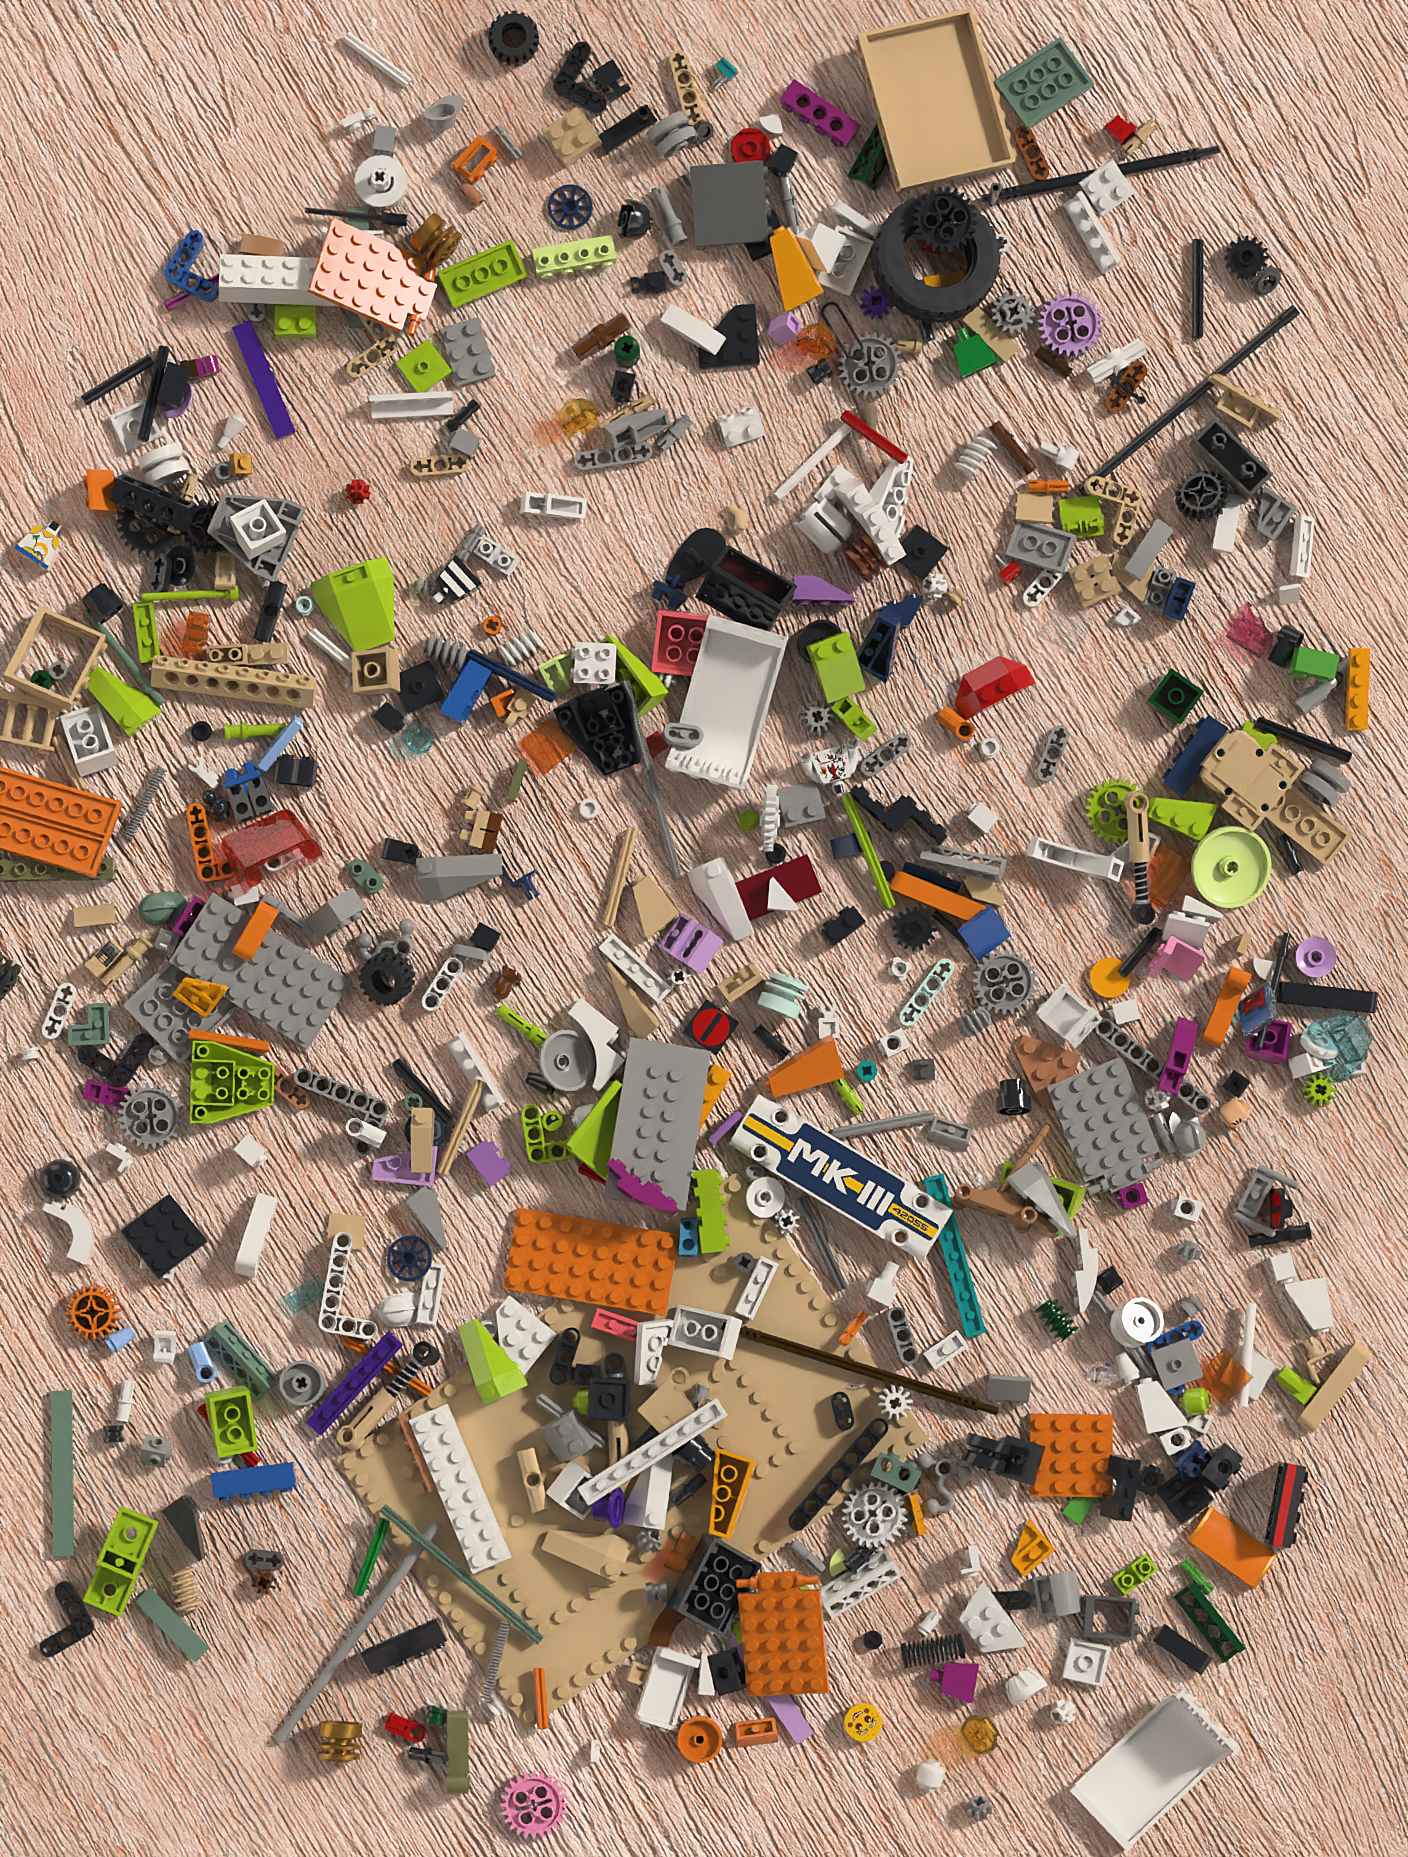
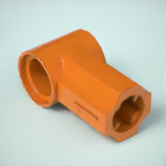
M948 706L937 716L936 720L952 732L960 741L968 742L973 738L974 728L972 724L965 721ZM962 727H968L971 733L964 737L959 734V730Z

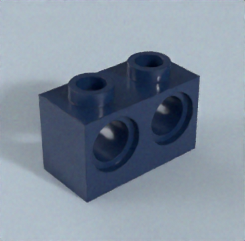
M1177 576L1161 618L1181 624L1196 583Z

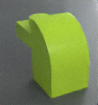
M848 696L840 699L831 707L839 720L853 735H857L862 742L866 741L878 729Z

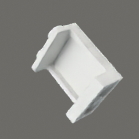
M1065 984L1055 988L1051 997L1046 1002H1043L1036 1012V1015L1042 1022L1074 1049L1102 1020L1100 1014L1093 1007H1089Z

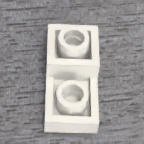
M485 535L473 551L477 556L508 577L520 562L519 558L503 549Z

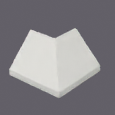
M817 223L795 235L811 267L830 273L846 237L821 223Z

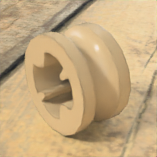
M953 587L952 592L947 593L948 597L959 607L962 605V601L967 600L964 594L956 587Z

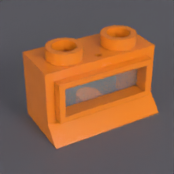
M479 134L455 160L453 169L472 185L475 181L479 182L485 175L483 171L488 166L492 167L497 162L498 151Z

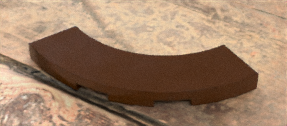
M665 1607L654 1622L648 1645L669 1647L673 1631L685 1617Z

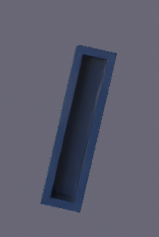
M1210 715L1205 719L1201 717L1195 726L1198 729L1194 736L1190 734L1184 743L1187 746L1183 753L1181 751L1177 753L1173 759L1176 764L1172 770L1168 768L1162 776L1164 779L1162 785L1182 798L1202 770L1201 762L1229 729Z

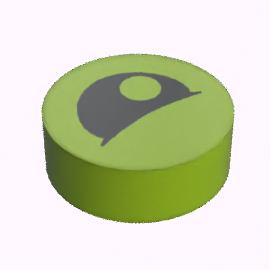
M549 1111L543 1116L542 1124L546 1130L554 1132L561 1128L563 1119L558 1112Z

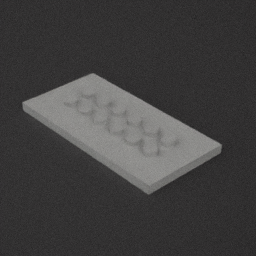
M630 1037L610 1160L613 1158L622 1161L627 1167L625 1170L632 1175L634 1173L640 1178L642 1186L648 1180L651 1183L656 1182L662 1188L661 1192L666 1197L671 1196L677 1202L678 1211L685 1212L711 1051ZM608 1170L603 1198L638 1204L615 1188L619 1179Z

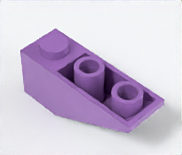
M794 575V584L798 587L793 594V602H797V605L808 606L810 602L818 603V606H830V603H838V606L849 607L850 603L855 602V597L815 575Z

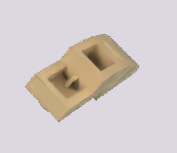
M289 643L206 646L207 662L239 667L290 664Z

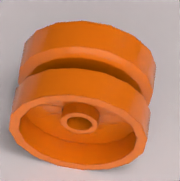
M695 1715L687 1718L681 1724L677 1736V1745L686 1759L695 1763H704L712 1760L719 1753L722 1747V1732L719 1725L712 1718L705 1715ZM703 1736L704 1741L697 1743L696 1737Z

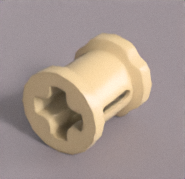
M470 784V789L465 798L461 800V803L476 810L482 795L485 796L486 792Z

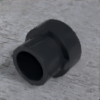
M105 583L94 587L82 599V603L88 609L87 612L97 625H102L110 620L125 605L118 594Z
M1006 1079L1000 1081L998 1097L996 1098L998 1114L1015 1116L1032 1111L1031 1096L1027 1094L1025 1080Z
M698 1434L672 1451L671 1455L681 1465H688L698 1473L709 1464L715 1452L709 1447L705 1438Z

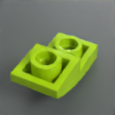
M1144 1554L1114 1576L1111 1581L1122 1596H1125L1140 1583H1143L1156 1573L1158 1569L1148 1555Z

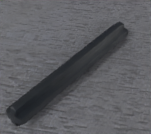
M1193 239L1192 241L1193 339L1203 338V239Z
M164 345L159 346L138 434V440L141 442H148L157 407L156 399L169 355V347Z
M1259 717L1256 721V728L1348 763L1352 757V752L1268 719Z

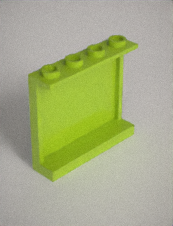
M617 1080L610 1084L563 1145L564 1148L604 1180L607 1179L608 1169L605 1166L610 1160L622 1084Z

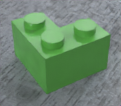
M1299 646L1293 650L1290 656L1287 674L1292 675V679L1299 681L1314 677L1317 682L1328 683V681L1335 679L1340 655Z

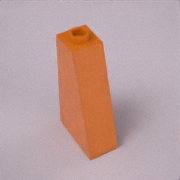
M833 1035L826 1036L768 1072V1080L764 1081L767 1092H772L773 1097L776 1098L845 1078Z

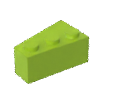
M1149 798L1147 817L1149 821L1194 842H1201L1205 837L1218 804Z

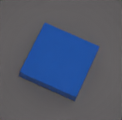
M990 905L957 929L978 960L982 959L1011 936Z

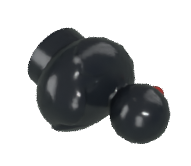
M207 790L203 793V802L209 804L206 813L209 817L214 818L216 823L231 816L228 811L230 808L228 800L218 799L215 801L216 794L212 790Z

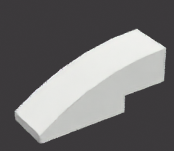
M673 304L669 306L660 320L666 328L678 333L683 339L716 355L726 340L722 334Z
M524 492L521 495L520 514L585 519L587 499L549 493Z
M1229 494L1230 501L1227 502V509H1222L1223 515L1217 513L1211 551L1230 555L1233 552L1242 497L1234 494Z

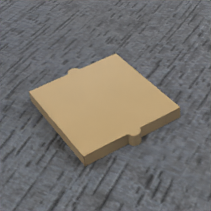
M1018 491L1017 503L1014 507L1016 509V521L1051 524L1052 512H1054V507H1052L1053 494Z
M329 1213V1225L326 1229V1232H328L327 1247H332L334 1236L337 1233L346 1232L352 1238L351 1249L363 1250L364 1235H366V1231H364L365 1216ZM345 1235L339 1236L337 1244L340 1247L347 1246L349 1242L348 1237Z

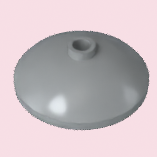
M560 1030L549 1035L543 1042L539 1052V1067L543 1077L552 1087L561 1091H575L585 1086L591 1079L595 1067V1057L592 1047L585 1037L572 1030Z

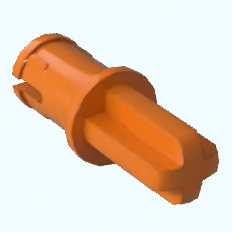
M1049 478L1047 480L1029 479L1028 492H1047V494L1049 492L1067 493L1069 491V482L1049 480Z

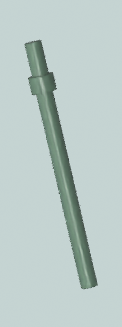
M85 609L83 611L84 615L98 632L106 635L108 644L144 686V691L148 695L150 694L159 706L164 704L166 700L158 692L157 687H151V681L139 669L103 624L97 625L87 612L88 609Z

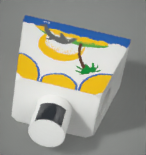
M51 520L46 529L38 524L35 525L16 545V551L50 572L63 544L56 537L62 526Z

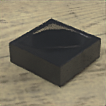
M1233 1070L1222 1087L1237 1098H1240L1251 1081L1236 1070Z

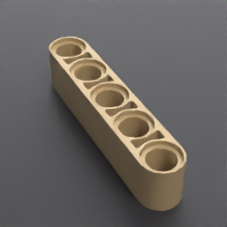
M1355 1341L1295 1421L1310 1433H1313L1373 1353Z

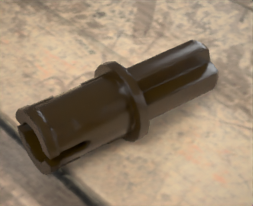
M1039 347L1035 352V357L1049 366V370L1052 368L1063 376L1064 379L1072 372L1073 368H1070L1059 359V356L1056 357L1044 347Z

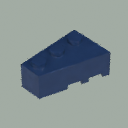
M885 606L857 651L856 656L861 669L887 683L893 672L902 616Z

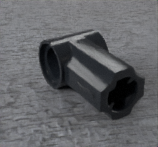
M1285 624L1278 633L1277 643L1268 660L1284 668L1293 650L1301 645L1304 633Z

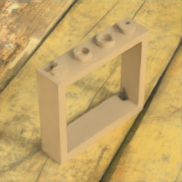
M39 606L4 673V682L71 711L74 705L78 706L82 697L80 693L83 688H87L90 682L89 675L91 671L95 672L97 669L99 655H103L107 649L106 635ZM44 622L96 644L69 699L16 676Z

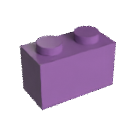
M485 1139L466 1153V1155L490 1187H493L511 1173L509 1170L511 1165L505 1157L501 1159L496 1152L499 1149L491 1140L488 1143Z

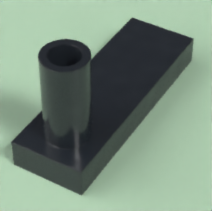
M645 104L600 133L598 137L603 143L601 147L608 155L656 124L658 120L648 105Z

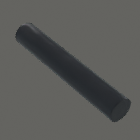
M936 910L932 917L967 948L968 945L957 928Z

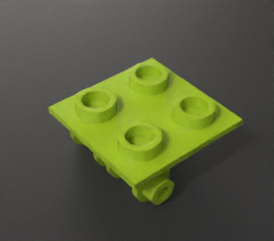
M1084 496L1058 500L1062 531L1074 534L1077 538L1104 535V521L1101 515L1099 497Z

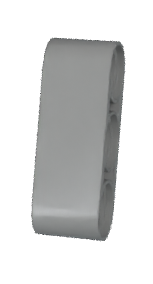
M892 1307L887 1312V1320L899 1358L904 1364H913L918 1359V1351L906 1313L901 1307ZM894 1310H899L902 1313V1319L898 1322H894L891 1319L890 1315ZM899 1330L907 1331L908 1339L901 1342L897 1339V1332ZM907 1349L914 1352V1359L911 1361H906L903 1358V1353Z

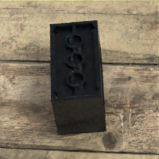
M727 545L711 566L695 598L735 622L771 632L784 613L798 586L730 545Z

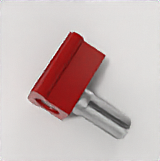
M1001 553L995 556L1005 568L998 574L999 578L1008 586L1022 573V569L1014 561L1009 562Z

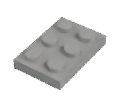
M479 317L440 328L457 387L496 376Z
M1017 521L1005 556L1064 574L1077 536L1042 524Z

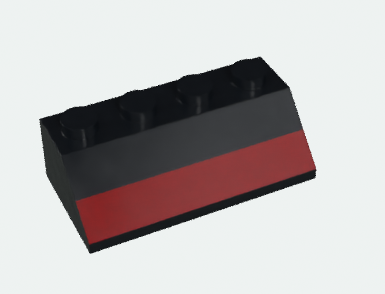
M1279 1461L1264 1543L1285 1548H1291L1292 1544L1295 1545L1297 1532H1294L1295 1524H1299L1301 1512H1298L1299 1503H1303L1305 1494L1302 1491L1303 1483H1307L1308 1471H1305V1466Z

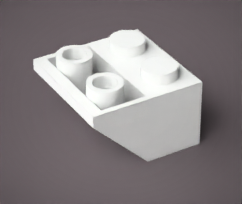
M1173 911V913H1169L1165 918L1160 941L1167 942L1169 937L1173 936L1191 947L1201 950L1210 923L1205 922L1206 918L1193 916L1192 918H1187L1185 913Z

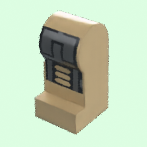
M112 939L84 965L100 979L119 959L124 950Z

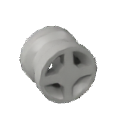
M1190 1294L1185 1302L1179 1303V1306L1191 1319L1195 1318L1198 1311L1205 1309L1193 1294Z

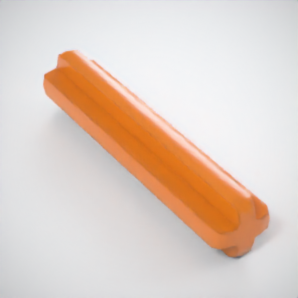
M539 1667L533 1669L537 1728L543 1730L548 1729L545 1671L544 1668Z

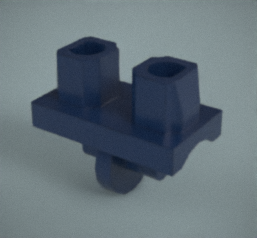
M678 574L674 579L667 575L665 581L670 583L671 586L659 580H655L653 583L654 588L651 597L661 602L665 593L672 595L667 606L676 611L689 598L675 590V587L681 590L685 587V584L679 582L681 576Z
M1195 1439L1185 1452L1180 1450L1175 1453L1177 1461L1174 1467L1180 1473L1181 1480L1186 1481L1189 1476L1196 1478L1200 1471L1198 1465L1201 1462L1208 1463L1211 1455L1207 1449L1203 1448L1201 1442Z

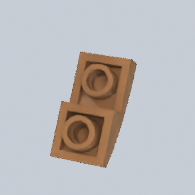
M243 233L238 253L243 255L282 257L285 242L265 236Z

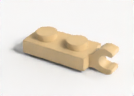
M527 675L528 678H530V679H532V680H534V681L540 683L541 685L545 686L544 684H542V683L539 682L538 680L534 679V678L531 677L530 675ZM520 687L506 708L510 715L504 725L511 729L517 718L524 720L539 696Z

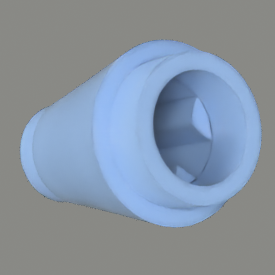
M128 1326L107 1335L108 1338L104 1339V1342L109 1350L115 1353L123 1349L136 1335L132 1328Z

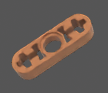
M275 1065L274 1074L277 1077H280V1074H282L284 1077L277 1082L276 1086L274 1085V1089L296 1108H308L311 1103L310 1095ZM283 1081H289L292 1084V1089L287 1093L282 1092L280 1089ZM296 1087L299 1089L296 1092L299 1096H306L305 1101L307 1103L305 1105L302 1103L298 1105V1099L294 1096L292 1099L288 1097L294 1093Z

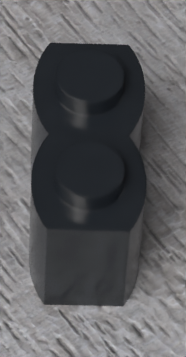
M282 754V757H277L274 782L284 785L316 787L318 761H314V757L302 756V759H294V755Z

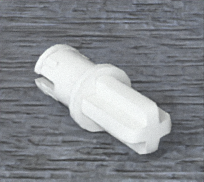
M122 1381L120 1399H117L119 1406L116 1420L129 1422L131 1404H134V1401H132L133 1381Z

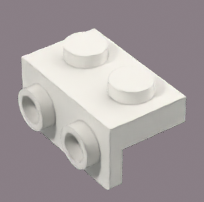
M746 407L741 412L735 414L727 413L722 418L717 419L727 448L765 436L762 421L756 407Z

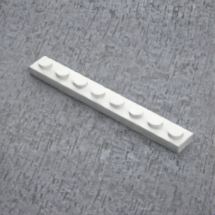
M715 1398L577 1489L589 1506L725 1418L728 1414L718 1399Z

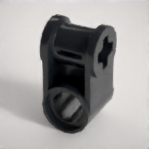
M385 838L381 858L394 862L416 864V858H422V852L414 844ZM413 849V851L416 853V856H412L410 859L407 853L412 852Z

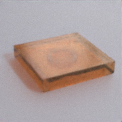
M551 718L547 719L519 743L545 775L576 750V747Z
M1223 1348L1202 1370L1204 1377L1198 1378V1380L1226 1407L1254 1377L1226 1348Z

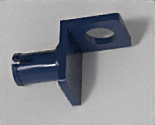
M502 865V871L513 888L517 885L521 886L528 901L534 899L530 891H532L535 898L540 895L531 881L532 876L536 875L535 870L513 882Z

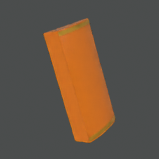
M1211 1506L1186 1539L1254 1589H1256L1277 1557L1276 1553Z

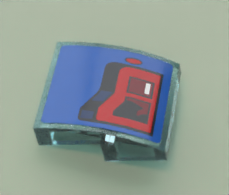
M1269 982L1264 983L1239 1001L1237 1006L1238 1017L1245 1037H1252L1279 1018L1273 1004L1276 1001V997Z

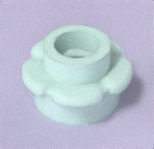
M300 596L295 601L296 612L301 613L303 616L309 615L315 608V604L309 596Z

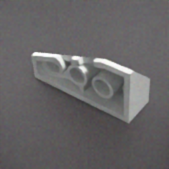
M909 456L903 464L892 459L869 492L872 500L881 505L897 539L904 525L905 516H902L904 504H907L908 500L905 497L906 487L910 485L914 460Z
M672 1452L641 1471L626 1502L623 1524L664 1530L674 1459L671 1455Z

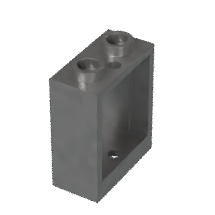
M1085 1594L1082 1636L1134 1641V1636L1138 1635V1624L1135 1623V1615H1139V1603H1136V1598ZM1094 1601L1129 1603L1127 1634L1093 1631Z

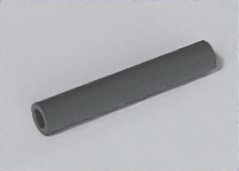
M998 183L991 185L988 196V204L990 206H995L998 202L1001 186Z

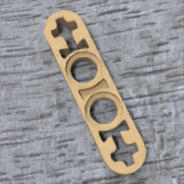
M675 50L669 58L680 105L688 118L691 117L690 109L685 110V108L697 106L693 110L695 116H699L697 118L698 122L703 120V115L688 57L684 51ZM677 55L680 58H684L681 61L682 68L687 67V69L679 70L678 63L673 62ZM681 74H686L689 77V82L680 84L678 77ZM690 93L694 96V101L687 104L683 101V96ZM690 119L688 126H694L696 122Z

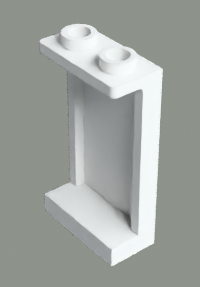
M657 1646L634 1716L640 1720L639 1724L650 1728L653 1724L659 1726L658 1730L670 1733L671 1730L677 1732L678 1727H676V1723L694 1667L698 1668L701 1660Z

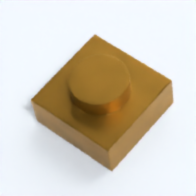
M232 453L229 455L231 475L253 474L251 454Z

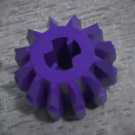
M872 285L870 286L871 293L865 289L863 291L865 296H860L859 300L863 302L860 305V309H866L864 316L871 313V320H874L875 315H878L879 320L883 318L882 313L888 316L890 313L888 309H893V306L886 300L887 298L883 296L879 288L878 291H875V287ZM873 299H874L875 301H877V300L879 299V300H880V306L877 305V304H876L875 306H873V305H872V304H873Z

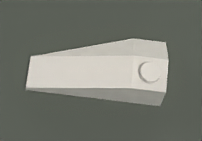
M717 858L687 873L696 895L735 941L755 934L725 858Z

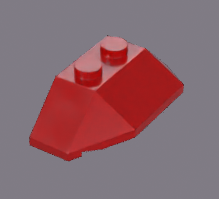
M998 656L963 675L955 706L961 717L967 721L1036 684L1026 665Z

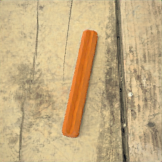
M190 1029L188 1040L214 1041L230 1048L268 1053L269 1042L197 1029Z

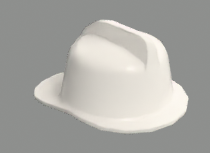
M408 1292L385 1297L379 1305L380 1319L390 1327L418 1324L415 1322L420 1294Z

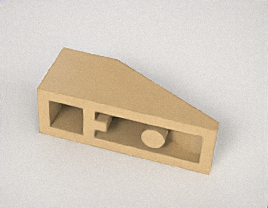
M412 1108L411 1173H432L435 1118L433 1108Z

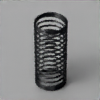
M962 1633L954 1634V1640L951 1634L949 1635V1640L946 1635L944 1639L940 1636V1642L938 1637L935 1638V1641L931 1638V1644L928 1638L926 1639V1644L924 1639H922V1646L919 1640H917V1646L915 1641L912 1642V1645L911 1642H908V1648L905 1642L900 1643L904 1668H909L908 1661L910 1668H912L911 1653L914 1666L917 1667L915 1650L920 1667V1651L923 1664L926 1665L925 1652L928 1664H931L929 1649L933 1664H935L934 1649L937 1662L940 1663L938 1646L942 1662L944 1663L943 1647L946 1660L949 1661L947 1644L951 1660L953 1661L952 1645L956 1660H958L956 1641L960 1658L965 1659L966 1654Z

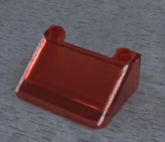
M283 809L226 835L221 841V848L244 894L249 893L254 886L260 883L262 874L259 866L298 848H300L304 857L312 859L313 862L318 861L323 855L318 844L294 812L289 809Z

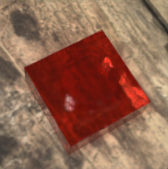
M658 730L644 740L647 743L645 746L648 745L646 748H648V753H650L649 755L652 759L669 748V745L664 741Z

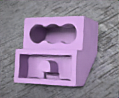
M680 913L658 947L701 975L724 941L693 919Z

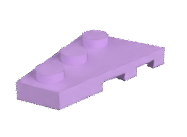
M438 1146L433 1147L432 1173H411L410 1151L374 1159L372 1180L433 1187Z

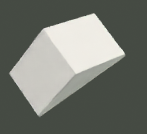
M772 877L769 883L767 910L797 912L800 908Z

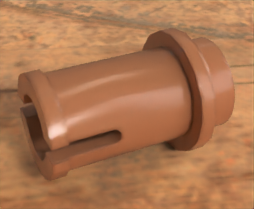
M469 181L459 188V191L470 201L471 206L474 205L476 208L483 203V194H479Z

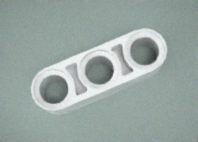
M450 958L444 963L424 994L422 1005L427 1011L434 1012L440 1008L462 974L463 965L458 959ZM452 962L459 964V970L456 973L448 971V966ZM441 979L448 982V987L445 990L437 988V983ZM429 997L437 999V1004L433 1008H429L426 1005V1000Z

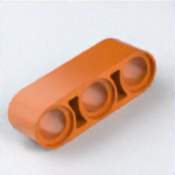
M260 901L236 942L232 953L250 962L279 910Z

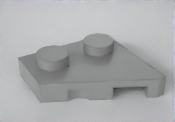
M1264 486L1257 532L1274 542L1296 512L1297 507Z

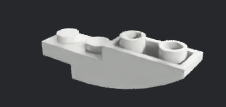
M1087 1228L1078 1229V1234L1074 1238L1075 1246H1079L1080 1254H1077L1078 1267H1082V1271H1074V1276H1071L1072 1288H1076L1077 1296H1073L1074 1308H1078L1079 1312H1084L1091 1300L1098 1272V1249H1089Z

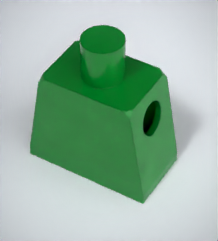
M966 328L955 332L959 343L953 345L952 350L961 380L997 363V358L979 334L970 337Z

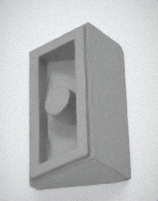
M934 1116L927 1140L965 1152L973 1128Z

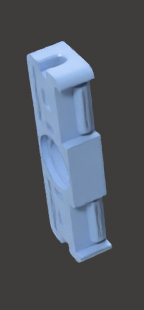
M296 715L293 716L260 760L257 761V767L260 770L266 772L303 726L302 719Z

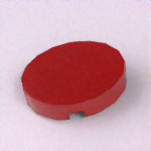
M746 128L739 131L732 139L730 150L735 162L763 160L764 164L770 156L771 145L768 137L762 131L755 128Z

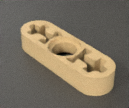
M464 454L416 458L411 462L410 469L416 477H430L465 473L469 469L470 464L467 456ZM448 459H451V463H457L458 459H462L466 464L462 466V469H459L457 465H453V470H449ZM438 460L446 463V467L442 471H437L434 468V464ZM427 461H431L432 472H429V468H423L421 473L414 469L419 462H421L422 466H428Z

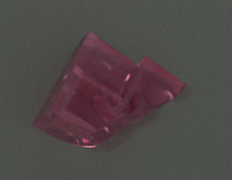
M1247 602L1225 637L1257 658H1260L1267 651L1274 637L1265 628L1262 619L1255 616L1251 610V603Z

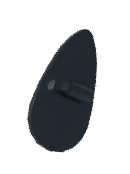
M708 527L700 528L693 532L673 557L668 567L667 575L674 579L678 574L681 576L679 582L687 583L707 573L726 547V541L722 534Z

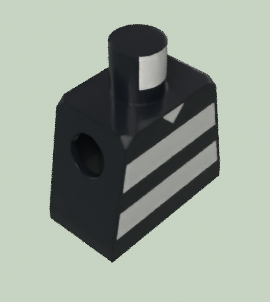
M455 555L435 580L440 589L432 597L439 605L447 598H450L456 604L483 586L476 576Z

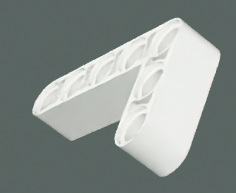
M339 1232L333 1239L318 1325L325 1332L372 1339L378 1332L377 1325L373 1321L339 1315L352 1246L351 1236L346 1232ZM341 1235L348 1237L349 1242L345 1247H340L337 1244V1238ZM341 1255L344 1257L345 1263L342 1267L334 1266L333 1259L335 1256ZM332 1276H338L341 1279L339 1287L333 1288L330 1286L329 1280ZM329 1296H334L337 1299V1305L333 1308H329L325 1304ZM326 1316L333 1319V1326L330 1328L322 1326V1319ZM346 1320H350L354 1324L350 1332H345L342 1329V1324ZM365 1324H371L374 1327V1332L369 1336L364 1335L362 1332Z

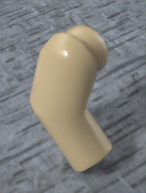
M731 503L726 512L735 518L734 530L737 533H742L748 526L747 516L745 512Z

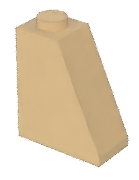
M642 875L633 882L635 884L633 892L646 939L649 940L675 919L679 912L649 875L646 877Z

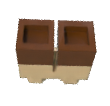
M479 809L478 812L466 811L464 822L474 824L473 832L462 829L460 841L469 844L472 848L494 854L503 815Z

